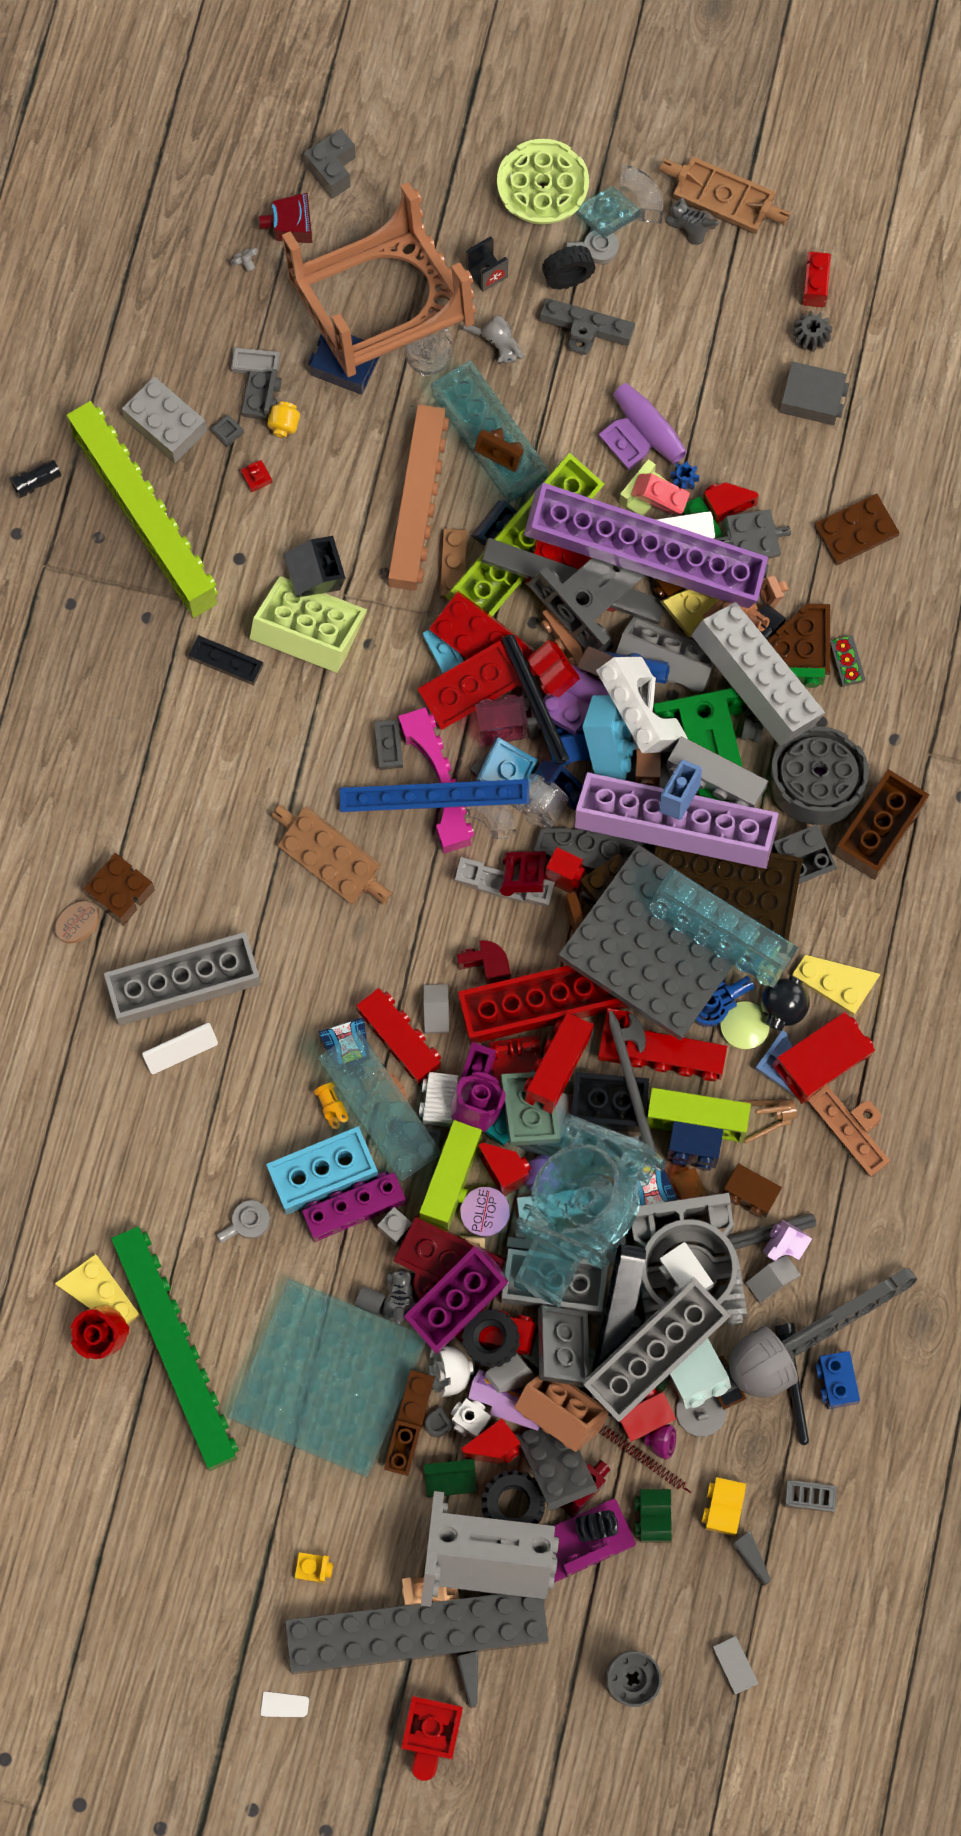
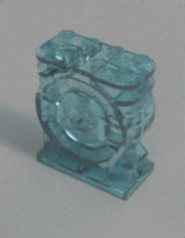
M566 1114L562 1122L567 1126V1129L558 1144L560 1150L553 1154L539 1170L530 1195L533 1206L525 1204L523 1210L528 1213L526 1219L518 1217L516 1223L519 1225L518 1230L530 1235L529 1239L535 1243L542 1245L543 1242H546L551 1249L557 1252L568 1251V1255L579 1261L585 1258L589 1260L588 1263L592 1266L602 1269L603 1266L608 1267L610 1261L605 1257L607 1252L615 1254L617 1248L613 1244L622 1239L632 1227L637 1217L640 1205L639 1189L649 1184L656 1170L663 1172L667 1163L644 1142ZM599 1175H605L613 1178L614 1184L611 1183L607 1178ZM559 1204L564 1205L565 1210L558 1208ZM566 1216L569 1219V1221L576 1226V1228H571L566 1220Z

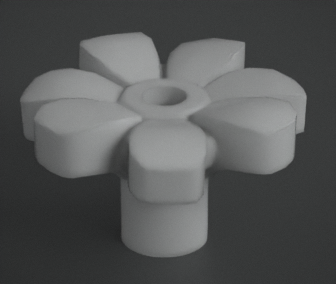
M247 248L242 253L235 254L231 260L232 266L243 264L247 272L254 269L255 266L251 259L257 254V249Z

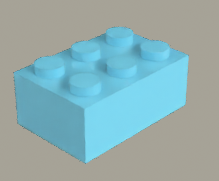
M593 695L583 724V731L594 774L625 780L627 772L631 771L632 756L636 755V751H633L631 732L610 695Z

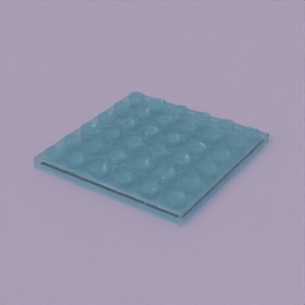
M289 1279L228 1419L368 1478L403 1398L410 1370H415L426 1341L415 1331Z

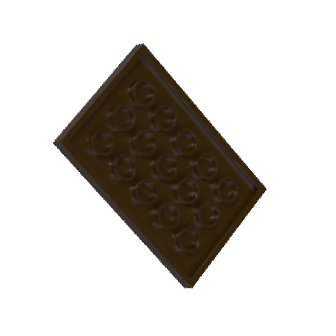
M656 845L654 854L656 857L760 925L759 930L746 948L786 955L803 858L770 853L767 868L765 869Z

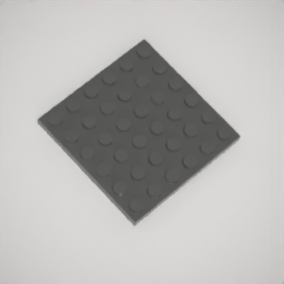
M638 845L562 949L557 959L681 1041L755 936L760 925Z

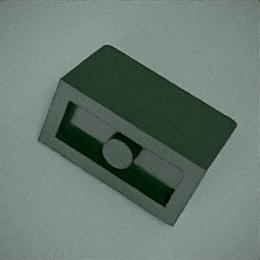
M475 1459L424 1464L427 1497H433L434 1491L444 1492V1496L477 1492Z

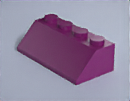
M474 1246L404 1318L433 1351L438 1353L509 1282L500 1266L484 1249Z

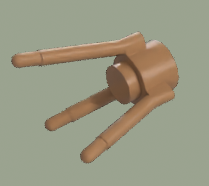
M783 1098L778 1100L741 1101L750 1103L751 1106H773L757 1109L755 1114L774 1112L775 1119L781 1120L745 1138L744 1143H749L782 1126L791 1125L790 1120L797 1118L794 1100H785Z

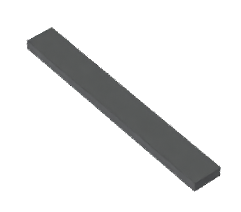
M488 538L481 559L482 563L530 580L547 566L558 574L559 581L562 584L578 571V569L491 538ZM631 588L609 608L658 624L660 623L664 606L661 604L660 598Z

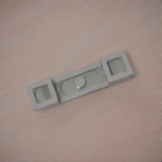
M463 857L460 858L454 881L501 898L549 906L555 882L545 880L543 892L513 893L511 896H503L500 893V884L503 882L504 871L486 867L482 862ZM513 874V881H519V875Z

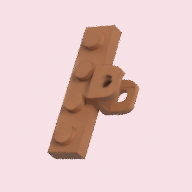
M828 1085L808 1100L809 1104L870 1177L890 1163L887 1156L868 1135L881 1121V1113L871 1101L861 1103L850 1113ZM869 1112L873 1116L867 1119L864 1117V1114Z

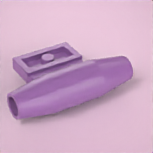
M628 383L621 385L614 392L613 396L626 418L614 421L599 434V437L628 471L647 457L651 447L672 464L679 462L686 455L687 451L672 426L648 399Z
M571 664L579 675L580 680L559 698L554 695H546L543 700L553 723L577 736L583 728L592 696L609 695L602 680L579 670L577 666Z

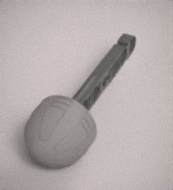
M905 1268L891 1276L890 1279L882 1281L782 1342L766 1326L753 1331L742 1338L731 1352L729 1369L734 1383L741 1391L754 1397H771L783 1392L798 1382L797 1371L792 1358L888 1302L894 1296H898L916 1283L917 1277L910 1268Z

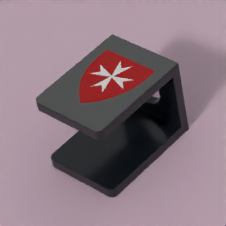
M490 236L466 251V269L469 270L475 282L484 292L508 278V259L504 257L497 261L494 257V239Z

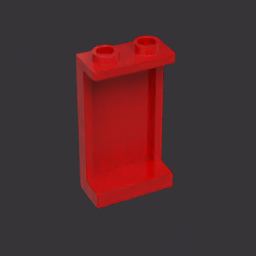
M845 1011L778 1056L772 1067L799 1102L803 1104L814 1093L861 1061L869 1059L875 1049L870 1038L864 1036L858 1028L856 1020L851 1016L849 1017Z

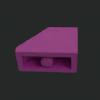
M472 1042L461 1078L470 1076L474 1072H483L491 1075L496 1059V1050Z

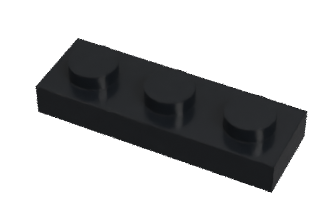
M198 635L188 655L189 659L253 686L264 666V663L260 660Z

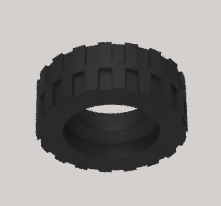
M581 245L558 250L549 255L544 260V263H542V270L548 286L558 290L575 287L585 282L594 274L596 269L590 250Z
M484 1309L463 1328V1347L466 1349V1353L481 1366H488L489 1368L503 1366L504 1363L510 1362L513 1356L515 1357L516 1351L520 1347L519 1339L521 1338L517 1325L506 1313L500 1312L497 1309ZM495 1326L502 1331L503 1342L495 1350H485L479 1342L480 1333L486 1327Z

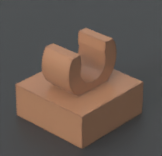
M774 575L767 577L762 582L760 595L765 605L769 604L775 607L784 597V592L790 589L786 581L778 583Z

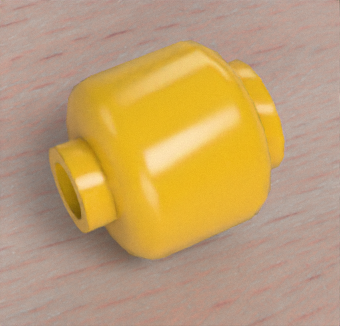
M280 401L271 407L267 425L268 428L273 430V435L286 438L287 435L296 433L300 420V412L296 409V405Z

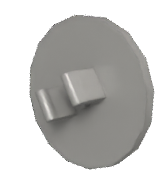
M715 1396L705 1400L698 1407H690L688 1409H685L679 1399L676 1406V1417L680 1426L687 1433L696 1437H707L716 1433L723 1426L726 1410L723 1411Z

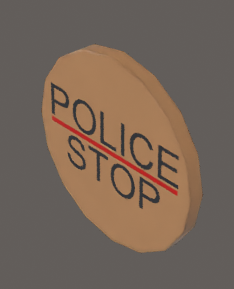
M87 901L70 905L57 919L55 925L56 935L62 942L68 944L84 940L97 927L100 918L99 910L93 903Z

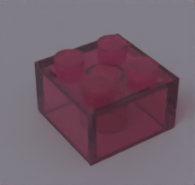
M508 695L503 700L493 701L492 699H485L480 701L479 704H475V722L480 747L492 745L495 738L498 737L506 742L527 739L528 721L523 696Z

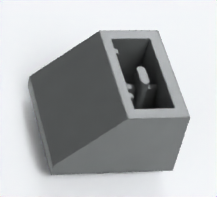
M818 824L773 842L772 853L803 858L799 884L837 869Z

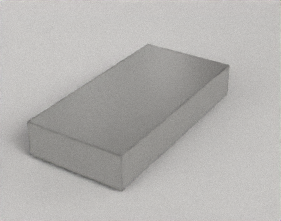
M234 348L231 370L234 373L250 374V370L272 373V369H277L279 372L281 354L275 351Z
M736 1636L712 1647L734 1695L759 1684Z

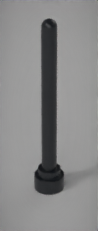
M794 1323L775 1326L776 1336L779 1337L781 1342L796 1333ZM794 1357L792 1358V1361L797 1371L796 1360ZM798 1377V1382L790 1387L799 1443L805 1446L809 1443V1436Z

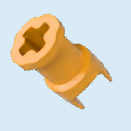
M330 1082L318 1087L313 1092L320 1099L323 1106L322 1112L330 1127L336 1130L340 1128V1122L345 1123L348 1121V1115L343 1102L338 1100L333 1089L335 1087L334 1084Z

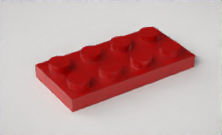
M459 590L429 628L430 631L467 659L497 641H502L503 637L510 634L515 636L525 660L534 651V648Z
M501 640L422 685L418 688V691L439 727L443 730L520 685V682Z

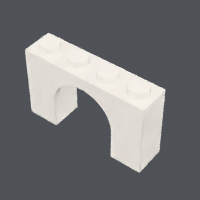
M614 657L596 670L642 753L670 752L675 748L681 736L688 739L677 718L663 719L658 717L642 700L638 688L653 678L642 657Z

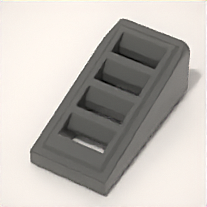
M787 1480L784 1507L835 1512L837 1486ZM794 1488H799L798 1502L793 1501ZM804 1489H809L808 1503L803 1502ZM814 1490H819L818 1504H813ZM824 1491H829L828 1506L823 1505Z
M748 1531L734 1542L733 1548L761 1585L765 1586L770 1582V1577L753 1535Z
M478 1651L458 1657L471 1709L476 1708L478 1702Z

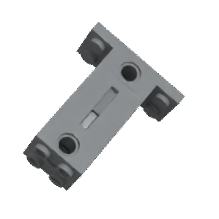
M434 1491L421 1606L431 1607L432 1596L438 1597L439 1587L547 1599L548 1589H553L554 1576L557 1567L556 1553L558 1551L559 1537H554L555 1526L448 1514V1503H443L444 1492Z

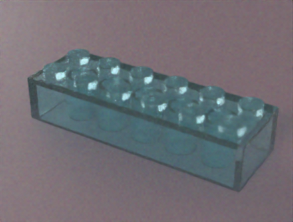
M471 360L431 383L433 398L440 408H446V416L450 418L452 425L508 503L513 502L539 486L547 478V466ZM502 428L504 441L508 443L521 442L524 453L516 472L474 451L478 434L482 429L489 432Z
M672 868L656 890L648 908L656 918L671 923L677 931L690 935L699 945L709 947L715 951L718 957L728 959L736 964V967L742 972H749L761 984L771 986L772 988L775 987L798 949L794 944Z
M357 1030L317 1058L400 1182L441 1155V1150L360 1030Z

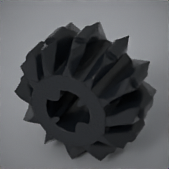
M611 1510L580 1516L575 1520L576 1534L581 1542L615 1536L618 1533L617 1518Z

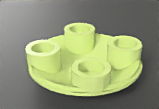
M742 1001L737 1002V1007L729 1010L727 1016L721 1022V1032L731 1047L752 1049L765 1041L770 1026L764 1024L767 1017L759 1005Z

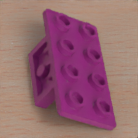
M616 1499L607 1501L555 1525L554 1537H559V1543L556 1553L557 1567L554 1583L636 1545ZM607 1510L614 1512L618 1522V1533L615 1536L589 1542L579 1541L575 1530V1520L578 1517Z

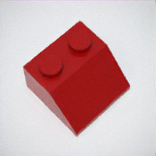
M486 1143L478 1145V1155L497 1189L504 1196L526 1185L525 1182L529 1179L528 1171L531 1168L524 1156L520 1158L515 1151Z
M502 1418L462 1447L461 1455L464 1459L468 1460L475 1459V1461L501 1464L505 1461L508 1464L519 1456L521 1443Z

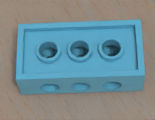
M359 1126L266 1164L286 1215L305 1208L311 1202L325 1200L335 1192L349 1190L359 1182L371 1181L378 1175L377 1168ZM343 1157L352 1159L349 1165H341L339 1163ZM324 1166L329 1171L325 1175H319L316 1173L317 1169ZM297 1176L306 1178L305 1182L300 1185L293 1183V1180Z

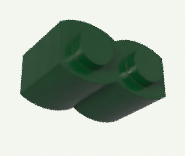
M640 1489L639 1496H635V1511H640V1521H635V1537H640V1543H671V1489Z

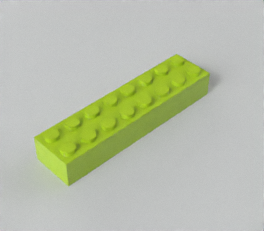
M568 453L542 482L591 499L605 485L571 453ZM535 492L494 540L533 553L536 539L524 536ZM482 552L445 597L451 601L459 590L493 616L525 577L482 563Z

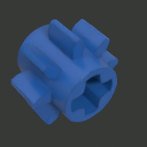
M688 461L682 465L676 463V472L672 471L670 473V478L675 479L673 484L684 490L689 488L694 490V482H699L700 478L699 475L695 474L697 466L692 467L688 465Z

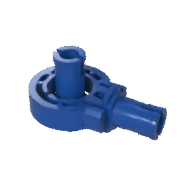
M745 976L725 987V983L722 981L717 989L718 991L713 994L695 1020V1023L703 1027H713L720 1024L727 1016L729 1010L737 1007V1003L734 1000L754 990L753 983L748 982L751 979ZM707 1017H709L710 1020H711V1019H714V1018H716V1017L718 1018V1019L713 1020V1021H706Z

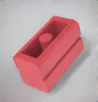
M652 473L639 474L631 496L668 514H682L690 492Z

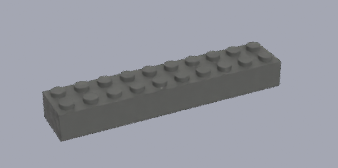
M506 1594L432 1602L431 1607L415 1604L286 1620L292 1675L466 1654L476 1651L483 1652L548 1644L549 1642L544 1599Z

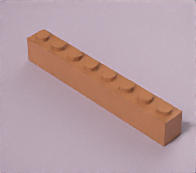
M418 405L388 577L389 587L417 591L418 583H423L424 569H421L422 561L427 560L428 547L424 546L425 540H430L432 525H428L429 517L433 518L435 512V504L432 503V498L437 496L439 482H435L436 474L441 475L443 461L439 460L440 453L445 452L446 446L443 432H448L450 418L446 417V408Z

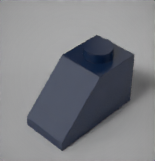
M543 760L531 780L545 794L576 810L583 785L562 764L559 765L556 762Z

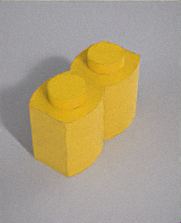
M716 1477L715 1483H709L707 1498H711L710 1508H704L702 1523H706L705 1530L736 1536L746 1489L745 1483Z

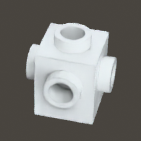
M466 1399L463 1404L458 1402L451 1412V1415L454 1416L452 1423L455 1424L453 1429L464 1437L469 1434L476 1438L490 1422L491 1415L484 1411L486 1407L479 1401L472 1400L471 1402ZM472 1415L474 1419L469 1421L465 1417Z

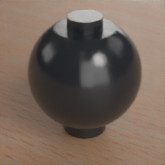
M789 976L788 979H775L765 987L761 995V1009L767 1017L764 1024L782 1032L784 1026H793L804 1019L810 1007V997L806 988L802 986L803 981Z

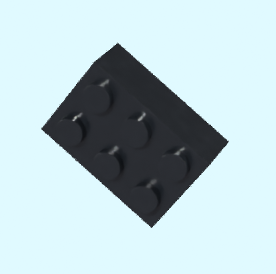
M575 1072L571 1127L640 1133L625 1077ZM635 1077L647 1117L649 1078Z

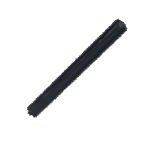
M507 635L502 638L501 642L556 764H564L569 760L566 749L515 636Z

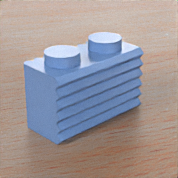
M680 760L660 795L659 811L678 820L683 818L701 785L702 768L700 766Z

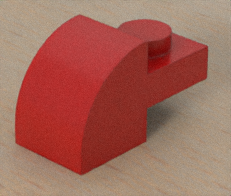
M607 1008L598 1060L621 1064L609 1025V1012H614L621 1029L629 1027V1014L632 1012Z

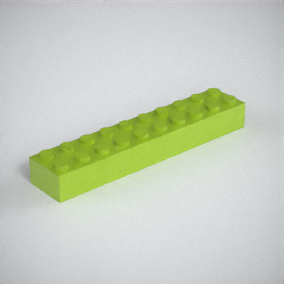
M89 401L68 413L67 419L73 437L191 616L195 618L217 605L216 595H218V592L215 588L217 586L210 573L205 574L203 570L204 565L199 556H193L190 550L192 547L185 536H180L178 532L179 527L173 517L168 518L166 514L167 509L160 498L156 500L152 485L148 480H143L141 476L142 471L138 464L131 462L129 458L130 453L125 444H119L117 440L118 435L111 424L107 426L104 420L106 417L99 406L95 408L93 403Z

